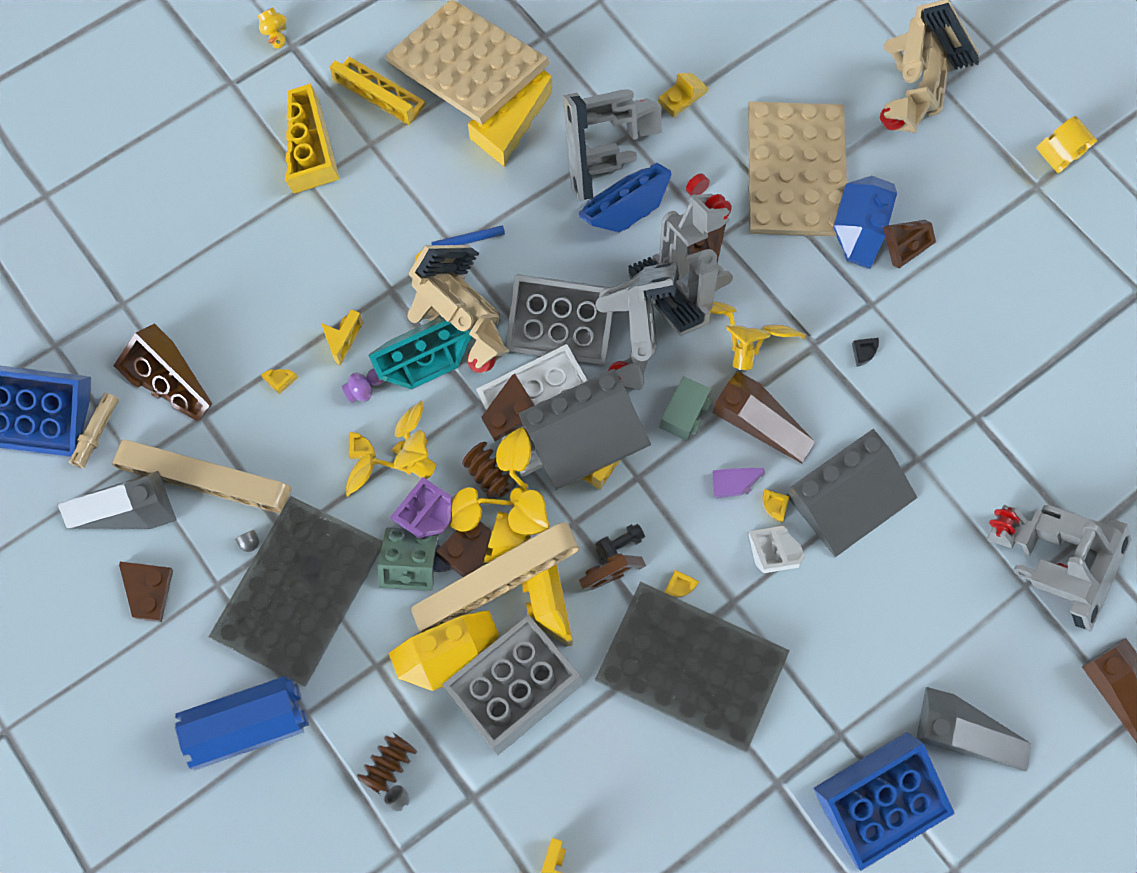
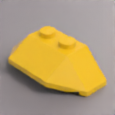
M556 564L523 582L522 588L523 593L529 592L531 602L526 603L527 613L531 618H534L535 623L540 629L564 645L572 646L573 639Z
M489 610L459 616L410 637L388 654L398 679L431 691H436L443 688V683L498 640L499 633Z

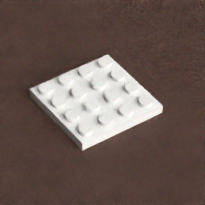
M566 344L477 388L476 392L487 410L509 378L516 374L533 404L537 405L588 380ZM532 444L531 458L527 468L519 472L521 477L543 467Z

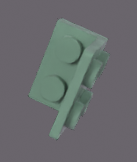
M386 528L378 560L379 588L433 591V563L438 534L418 538L404 528Z

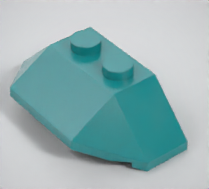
M441 317L387 341L368 356L379 379L414 389L458 368L472 336L469 335L470 329L460 331L451 322H447Z

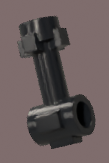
M639 524L627 526V533L613 541L607 536L596 542V552L600 559L608 563L610 557L618 554V549L631 542H634L635 545L641 543V539L645 538V534Z

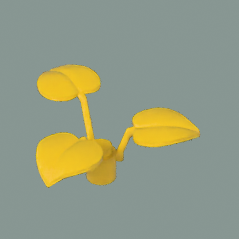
M713 301L710 313L724 314L730 320V325H727L726 329L732 335V351H735L732 364L734 368L752 370L754 356L758 355L759 348L764 339L769 338L770 335L779 337L800 336L805 340L806 334L785 325H763L762 329L735 325L733 312H736L737 309L731 305ZM758 340L756 346L754 347V343L752 342Z
M420 400L409 408L396 424L395 436L397 438L404 436L406 442L397 454L394 463L377 458L373 459L371 454L361 458L354 465L346 483L347 497L350 498L351 493L357 491L366 483L373 471V466L377 464L401 470L407 474L413 472L420 478L428 479L431 477L436 469V463L428 458L425 432L418 430L410 436V431L416 428L421 419L423 401Z
M518 428L505 437L499 444L496 452L498 467L503 471L510 470L511 477L520 487L515 488L511 492L510 500L478 499L476 489L464 488L460 490L451 501L450 527L460 532L474 529L482 516L480 504L487 503L513 507L508 515V522L511 529L516 533L535 535L550 528L543 496L538 491L529 490L528 484L524 483L516 474V471H524L527 468L531 458V444L525 428Z

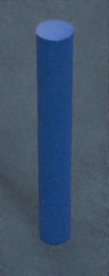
M503 225L433 241L431 244L464 245L505 235Z

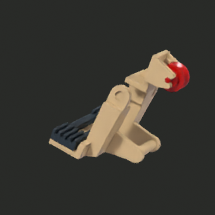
M940 0L917 6L916 17L911 19L909 31L888 39L884 43L885 51L892 55L896 61L897 69L902 72L906 82L913 83L920 78L922 70H924L922 82H919L917 89L906 91V98L894 100L884 106L885 108L880 113V121L890 131L916 133L917 127L925 113L935 116L941 112L944 103L947 73L952 71L953 67L955 70H958V66L962 69L963 65L965 68L968 67V64L970 66H973V63L979 65V52L950 0Z
M469 245L425 246L408 273L413 278L412 287L417 291L412 306L408 311V319L412 323H418L423 319L429 321L438 319L441 315L460 331H467L474 324L469 335L477 341L468 354V366L476 373L490 371L494 367L495 362L507 354L509 349L504 346L496 329V325L500 321L499 312L464 281L465 276L463 274L468 273L467 270L471 268L469 265L474 263L471 260H476L475 256H478L480 253Z

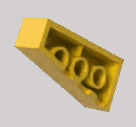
M543 70L482 125L472 119L468 123L470 139L505 167L509 161V156L518 147L523 134L528 131L532 120L539 114L551 95L552 76Z
M311 83L288 90V131H286L288 147L285 160L287 163L285 182L292 192L296 194L340 180L320 100Z

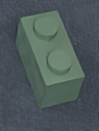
M683 376L661 418L659 428L686 441L691 433L696 435L702 422L698 418L701 412L707 413L712 399L709 398L711 388Z

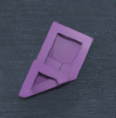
M763 468L713 470L714 496L716 498L739 496L744 493L748 495L755 482L765 475V470Z

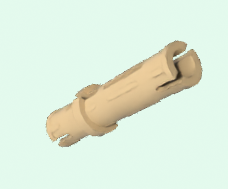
M103 393L83 435H79L77 439L79 442L68 461L69 463L82 469L85 468L94 449H97L99 445L98 440L119 402L116 396Z

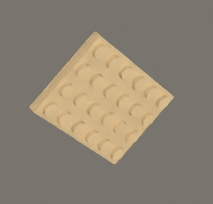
M455 0L448 1L385 55L388 63L481 125L550 65L548 57Z
M749 102V234L836 236L833 225L844 186L847 183L844 104Z

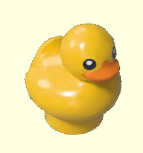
M272 7L257 16L260 21L259 29L263 35H270L268 43L272 47L280 49L285 45L286 39L282 33L277 31H284L286 29L287 19L283 14L276 13Z

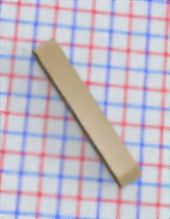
M121 440L112 465L118 469L141 476L159 471L163 482L275 513L284 512L292 489L289 485L276 480L129 440Z
M560 523L545 530L414 605L411 608V612L419 633L474 611L575 554L579 550V546L569 524Z

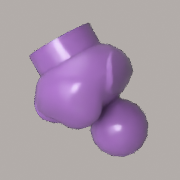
M371 369L367 377L356 372L349 376L348 382L342 385V389L351 403L357 400L366 402L372 396L371 385L378 386L384 380L378 378L375 369Z

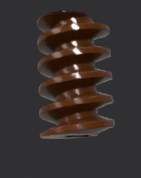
M484 441L477 444L466 454L462 465L465 468H469V474L475 476L474 480L477 484H481V490L488 492V499H498L510 493L517 486V482L508 483L511 478L510 473L502 475L503 470L496 467V457L493 459L489 458L494 451L492 449L483 450L487 446V442Z
M394 732L395 737H384L388 747L378 745L377 749L381 756H370L375 765L365 764L363 766L368 773L367 776L357 775L361 782L379 795H381L380 790L390 792L387 781L397 782L393 774L394 771L404 772L400 762L408 764L411 762L407 752L417 753V750Z

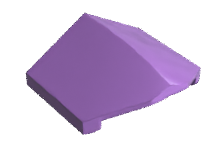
M422 477L390 518L418 538L442 534L451 522V495Z

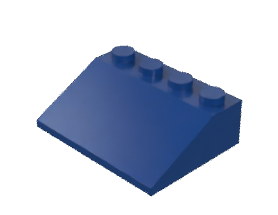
M0 365V448L71 457L79 442L77 439L83 432L90 403L91 377Z
M908 732L813 788L826 816L860 871L955 814L924 744Z

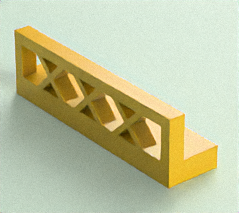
M349 56L343 64L334 60L329 66L333 81L408 125L413 122L426 105L423 99ZM352 66L355 69H357L359 71V74L351 70L349 67ZM369 79L376 80L378 82V85L373 83ZM389 90H393L394 92H396L397 96L390 93ZM411 101L417 105L413 108V106L407 102Z

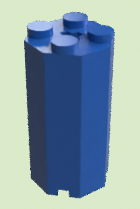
M283 676L175 713V718L180 720L175 723V730L183 756L189 754L192 759L187 762L189 768L197 770L304 733V727L309 726V721L305 710H301L298 704V700L301 699V693L297 683L294 684L292 679Z

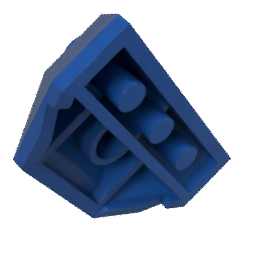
M655 163L650 168L641 169L627 175L590 199L583 207V210L578 213L579 217L591 226L619 233L630 228L632 224L648 216L660 206L672 175L671 170L659 163Z
M869 176L846 183L844 186L833 229L845 252L844 255L847 261L869 269L872 267L885 238L883 227L889 225L897 191L894 183Z

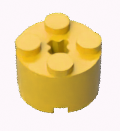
M1073 116L1054 130L1052 135L1046 137L1036 149L1059 174L1073 160L1083 156L1098 140L1077 116Z
M498 511L483 563H489L530 540L531 535L519 534L511 529L508 522V513Z

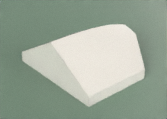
M785 526L749 531L754 562L763 573L798 568L804 560L805 555L801 545L788 533Z

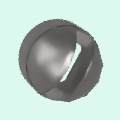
M255 530L248 531L235 539L239 548L246 552L254 551L259 545V538Z
M396 785L390 789V792L386 793L384 802L391 809L402 811V807L405 804L407 806L409 804V795L401 785Z

